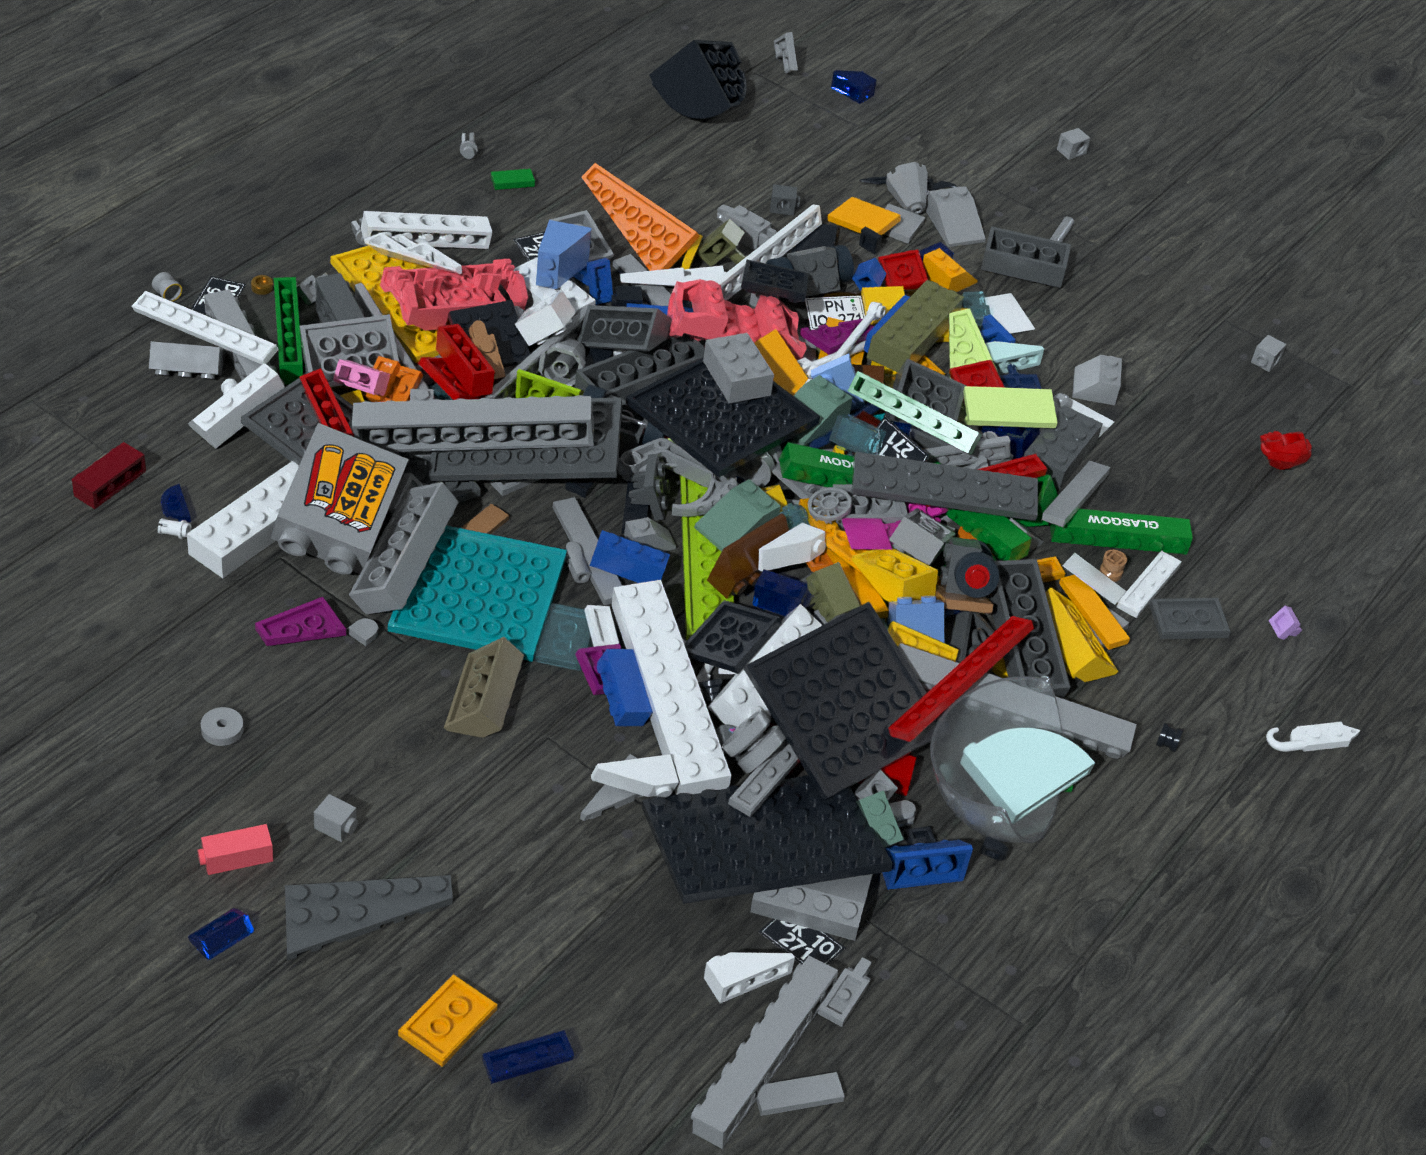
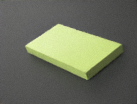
M964 387L963 393L968 425L1056 428L1057 426L1052 389Z

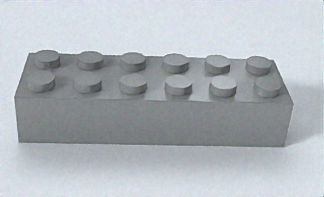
M443 482L410 488L403 495L349 593V596L365 614L399 610L407 603L412 589L416 586L421 572L426 567L431 553L435 550V546L440 536L444 533L445 527L453 516L458 504V500Z

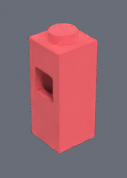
M267 824L201 837L202 849H197L200 866H206L208 875L273 862V847Z

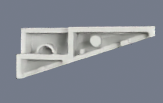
M381 232L364 239L366 245L384 256L457 274L462 273V266L429 244L425 242L416 244L402 234L388 237Z
M723 266L693 269L674 268L620 274L621 283L674 287L677 281L688 282L699 279L717 281L726 272H724Z

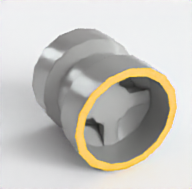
M161 272L154 277L152 287L162 298L173 302L181 296V285L169 273Z

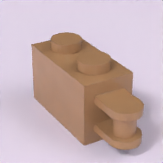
M477 320L469 328L470 338L495 370L493 383L495 385L506 377L494 334L488 335L485 324Z

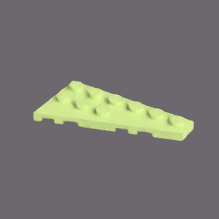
M970 308L949 313L950 368L992 360ZM962 402L957 422L968 425L966 408Z

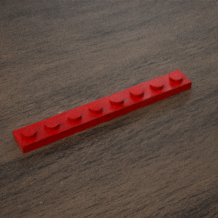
M1011 616L888 728L890 735L908 742L915 739L917 735L1034 629L1032 620Z

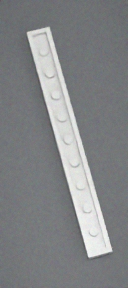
M811 205L715 281L721 285L724 300H728L742 289L741 284L746 259L766 263L770 259L782 257L822 224L820 205Z

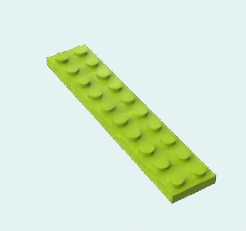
M680 475L681 504H688L698 500L708 490V488ZM704 515L681 516L686 641L723 600L734 603L733 596L726 599L707 581L721 551L694 528L695 524Z

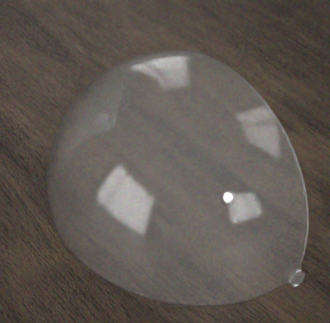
M1025 676L998 679L968 691L952 703L943 713L931 738L930 756L933 775L939 792L950 810L972 830L1001 842L1034 843L1040 840L1049 829L1057 809L1060 794L1015 824H1012L1007 811L1002 807L994 806L960 764L964 754L963 750L973 742L977 744L1000 731L1013 728H1036L1063 736L1059 708L1048 676H1041V678Z

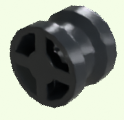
M723 678L698 682L705 702L713 701L722 691Z
M1164 723L1156 746H1166L1170 751L1175 752L1183 729L1171 728L1170 724Z

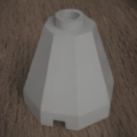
M917 162L898 165L895 168V173L892 174L890 171L887 174V188L905 210L919 214L926 208L928 174L926 166L922 165L920 167Z
M573 339L556 343L541 353L538 371L548 379L573 386L576 379V370L585 367L584 346L580 341Z

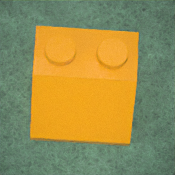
M940 248L924 254L923 265L929 281L936 282L938 285L955 292L977 283V279Z

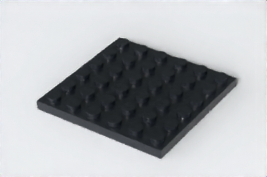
M703 358L626 396V404L718 478L819 424L820 420L818 414L774 381L771 396L728 403L703 362Z
M870 602L762 656L743 668L824 801L939 738L950 730L941 715H939L911 742L890 735L888 728L926 694V691Z

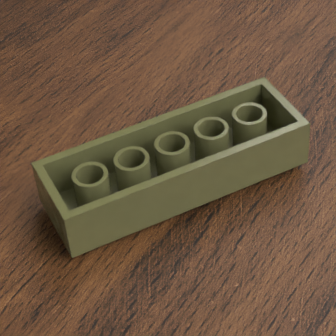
M926 280L872 336L867 358L896 372L900 370L907 358L917 363L949 328V313L961 310L964 296L957 294L953 290H948L936 282Z

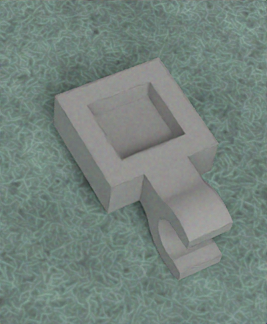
M324 273L323 275L318 276V277H323V276H328V275H327V273ZM313 275L297 285V292L307 306L316 301L315 277Z

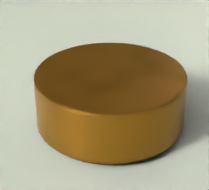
M258 275L251 280V289L258 295L269 294L273 291V280L269 276Z

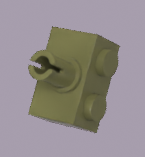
M729 218L703 240L696 254L710 267L726 255L737 265L747 257L736 248L745 232Z
M840 562L815 571L806 578L808 589L814 595L810 600V605L814 603L815 605L811 608L814 611L819 610L827 623L860 606Z

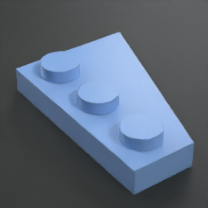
M846 354L811 370V377L813 379L820 375L853 397L850 412L865 406V400L848 392L856 375L851 363L850 354Z

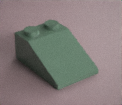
M820 375L805 383L795 393L794 397L818 414L820 420L819 424L798 434L793 439L805 446L847 420L850 415L853 397Z
M748 479L732 488L695 524L694 528L722 552L726 546L778 516L781 505Z

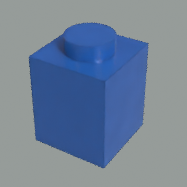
M873 258L860 263L852 279L861 291L862 287H880L887 273L878 260Z

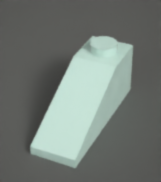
M997 341L985 343L998 374L1008 373L1007 366L1010 364H1015L1017 370L1038 366L1041 363L1044 352L1042 346Z

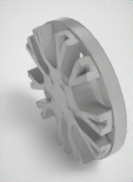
M829 487L818 490L808 500L810 515L816 521H825V524H832V521L835 520L836 523L839 520L842 521V518L851 512V497L845 490ZM831 493V495L825 497L823 494Z

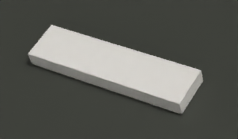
M1161 551L1122 596L1116 607L1138 618L1148 606L1150 600L1158 594L1178 570L1182 561Z

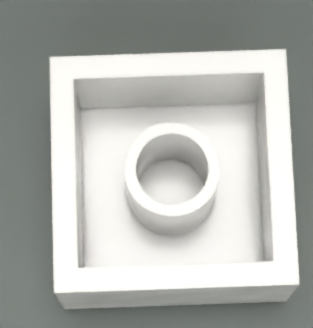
M561 290L528 308L515 325L529 346L534 343L540 345L549 338V335L553 333L558 335L567 329L565 326L572 322L571 318L576 311Z

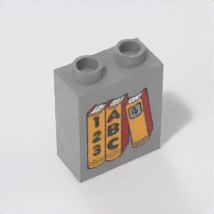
M318 423L277 515L270 539L278 541L279 547L288 554L303 556L308 553L325 560V565L336 573L350 574L353 571L360 574L369 559L409 459Z

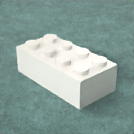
M538 257L514 269V271H519V274H522L525 280L528 295L525 307L527 309L561 290L576 311L573 317L585 306L595 305L596 300L570 279L558 289L536 285Z

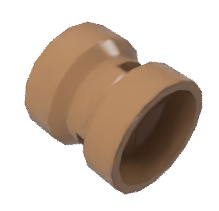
M1119 550L1106 551L1099 571L1113 582L1119 581L1126 566V555Z

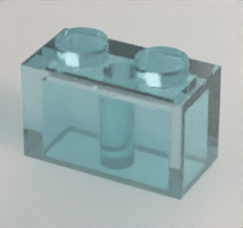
M849 414L837 416L829 441L836 443V447L844 451L851 450L853 452L878 455L886 431Z

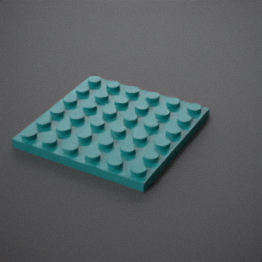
M446 525L445 531L440 536L435 550L431 553L426 567L421 572L416 586L412 589L407 599V603L402 609L393 610L388 623V632L474 650L505 637L524 654L523 660L533 662L564 567L567 550Z

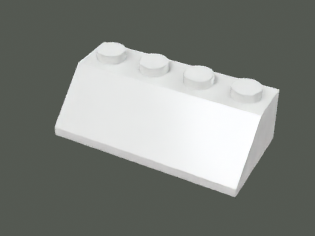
M264 363L191 420L188 425L216 449L244 426L241 423V416L285 387L279 375Z

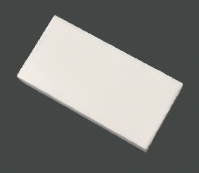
M587 605L584 611L593 646L619 644L610 606Z

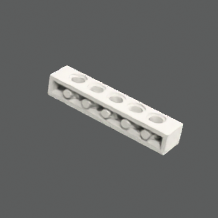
M364 211L361 224L364 239L381 232L388 237L402 234L416 244L425 242L432 247L489 249L492 236L488 217Z

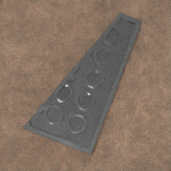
M451 875L285 885L287 961L297 958L299 953L311 950V952L320 950L322 945L334 941L341 943L378 930L380 925L392 921L394 924L404 921V917L412 914H425L451 905L453 902Z

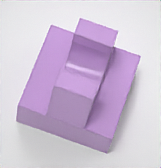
M1286 605L1269 620L1277 637L1284 640L1289 635L1296 637L1302 631L1292 608Z

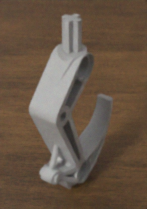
M659 438L624 452L621 458L618 457L617 470L619 475L626 481H631L632 475L646 472L648 455L657 454L660 463H663L666 469L708 488L706 493L694 502L673 504V516L705 515L732 488L738 485L735 470L718 478L680 446L665 438Z

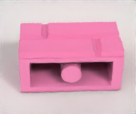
M339 359L333 381L373 395L384 396L390 373L350 360Z

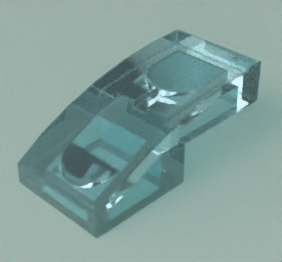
M963 292L964 308H970L977 326H982L984 316L991 314L989 305H986L984 292Z

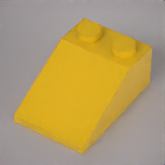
M872 549L852 556L854 564L882 598L888 602L897 601L898 597H912V600H921V596H935L938 570L895 549Z

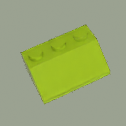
M521 369L517 371L516 398L583 396V390Z

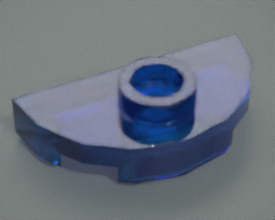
M180 484L171 486L161 496L162 512L167 518L170 516L171 518L178 519V522L182 520L191 522L190 513Z

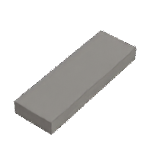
M837 1072L762 1084L756 1089L757 1105L761 1116L843 1102L845 1098Z

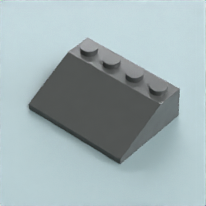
M907 358L896 374L892 389L957 421L964 397L963 390L966 385ZM887 411L885 412L884 416L920 448L928 449L951 445Z

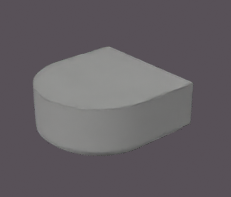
M360 619L348 627V634L364 646H367L377 638L378 625L372 619Z

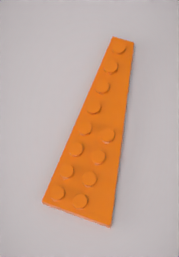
M594 163L582 176L584 182L649 271L670 269L700 237L695 230L598 164Z

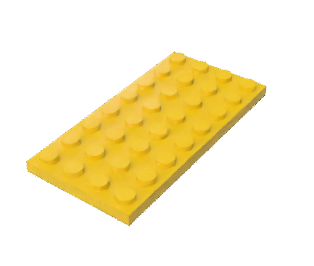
M370 246L331 256L330 263L338 273H341L344 280L349 282L350 287L354 291L356 284H364L382 315L390 314L394 334L415 363H418L421 357H435L439 355L436 351L437 330L425 331L415 325H407L402 318L400 304L391 292H384L380 287L385 267L400 266L403 270L433 267L384 256ZM449 318L447 319L446 325H451Z

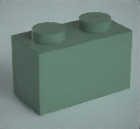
M884 790L857 801L870 827H873L883 847L904 840Z

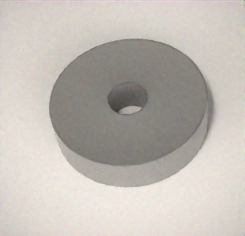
M219 707L208 711L202 717L201 733L203 738L210 744L216 746L230 745L239 740L243 734V718L234 709Z

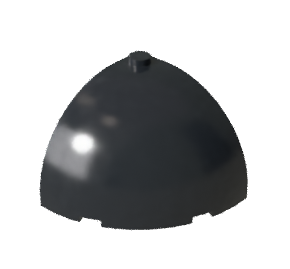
M693 40L649 74L653 87L658 91L662 99L676 112L691 118L703 119L722 115L740 105L746 96L745 72L739 67V64L742 62L732 42Z

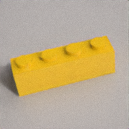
M1053 588L1048 589L1045 593L1062 658L1067 664L1065 669L1072 678L1077 677L1084 682L1117 674L1119 671L1076 605Z

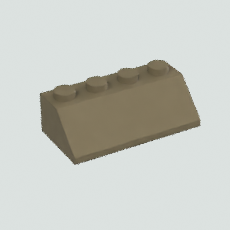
M505 637L468 653L444 729L447 731L484 738L499 732L504 726L505 715L510 706L509 702L515 689L516 679L521 670V663L524 654Z

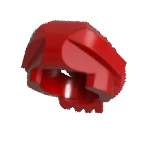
M1274 431L1273 433L1269 432L1260 436L1262 443L1261 451L1267 456L1269 465L1279 470L1302 465L1311 457L1312 446L1309 440L1305 439L1303 432L1281 434L1278 431Z

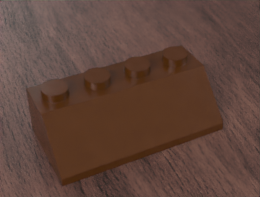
M781 513L723 548L707 581L726 599L735 594L740 595L746 587L756 585L763 576L769 577L775 571V569L767 571L758 570L759 549L789 531L785 515Z

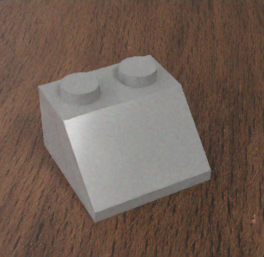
M1099 355L1076 366L1074 369L1072 398L1115 405L1121 386L1122 358Z

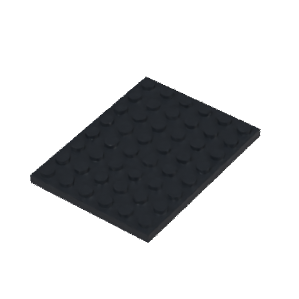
M809 775L789 779L784 778L751 817L728 804L729 798L740 786H729L726 789L715 791L706 789L701 793L691 795L680 793L664 798L653 797L642 800V810L683 904L892 871V861L873 827H870L851 788L849 787L824 801Z

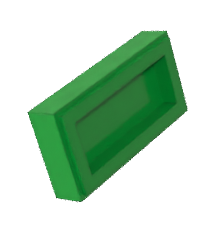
M531 169L491 172V180L495 190L535 187V179Z

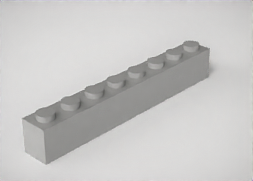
M808 956L803 965H797L790 983H785L779 992L777 1001L769 1004L762 1022H756L752 1028L749 1040L740 1044L736 1052V1058L732 1063L728 1062L721 1073V1079L717 1084L713 1083L710 1086L703 1104L699 1103L694 1108L691 1115L693 1134L721 1149L724 1148L757 1101L756 1089L758 1086L768 1084L817 1015L820 1005L837 981V969L811 956Z

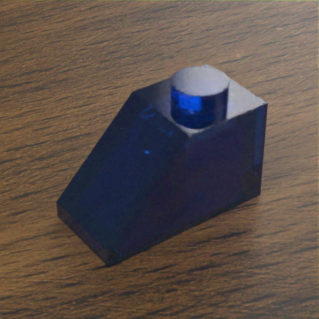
M835 70L833 72L831 88L861 104L874 96L877 80L862 71Z

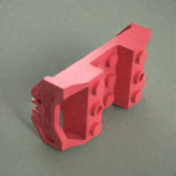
M510 259L494 260L491 264L462 266L461 274L437 268L403 270L400 266L385 267L380 282L382 290L384 292H391L400 304L402 318L406 324L415 325L425 331L437 330L439 326H446L450 311L506 301L498 290L499 284L509 294L514 306H519L525 310L528 300L524 277L522 274H519V271H514L515 266L511 265L512 261Z
M712 280L677 281L669 298L667 316L672 319L669 328L670 337L678 338L686 333L690 334V339L706 341L718 337L748 333L752 341L756 342L777 329L795 359L800 360L803 358L807 348L805 342L799 341L797 333L798 314L791 311L781 300L772 296L766 297L761 295L755 309H752L747 305L740 306L724 300L721 285ZM682 299L692 303L693 312H685Z

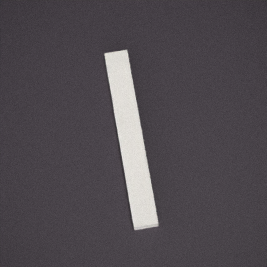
M147 291L132 305L133 310L137 313L260 364H267L279 350L274 343Z

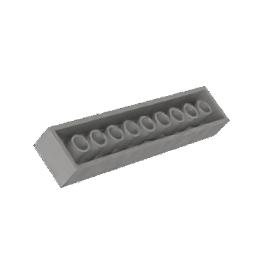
M591 396L506 397L504 399L481 398L470 400L435 399L433 401L410 400L399 402L364 401L362 403H353L352 429L354 437L389 452L594 446V419Z

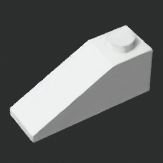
M805 523L799 524L759 549L758 570L767 571L813 560L824 553L826 548L825 531Z
M671 754L601 763L596 765L591 774L593 781L646 797H667L673 793L679 783Z
M730 952L723 956H715L709 962H706L704 979L721 1004L791 974L795 957L792 953Z

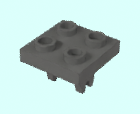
M650 454L647 459L646 472L631 476V481H636L633 483V487L640 489L630 491L629 497L631 498V504L650 505L654 520H663L665 510L668 509L667 494L670 493L669 480H665V467L663 463H660L658 455Z

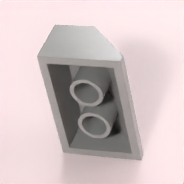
M151 341L149 369L155 370L156 375L169 376V372H178L180 377H192V373L201 374V378L215 379V375L221 376L226 350L213 346Z

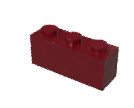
M122 442L72 478L74 497L96 509L146 472L145 455L127 443Z

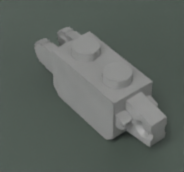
M724 204L718 207L717 218L724 223L730 218L745 232L740 243L752 250L760 247L777 233L776 230L771 228L772 223L740 205L736 208H731Z

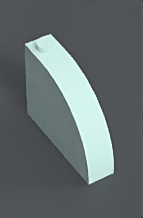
M1036 728L1008 729L995 733L977 744L973 742L963 750L964 754L960 761V764L1011 826L1090 774L1095 764L1085 751L1069 739L1056 733Z

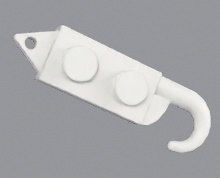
M1342 722L1298 726L1292 730L1289 742H1279L1274 739L1273 734L1279 731L1278 728L1270 729L1267 732L1266 738L1269 745L1275 750L1282 752L1303 750L1305 752L1348 747L1350 742L1358 736L1360 730L1345 726Z

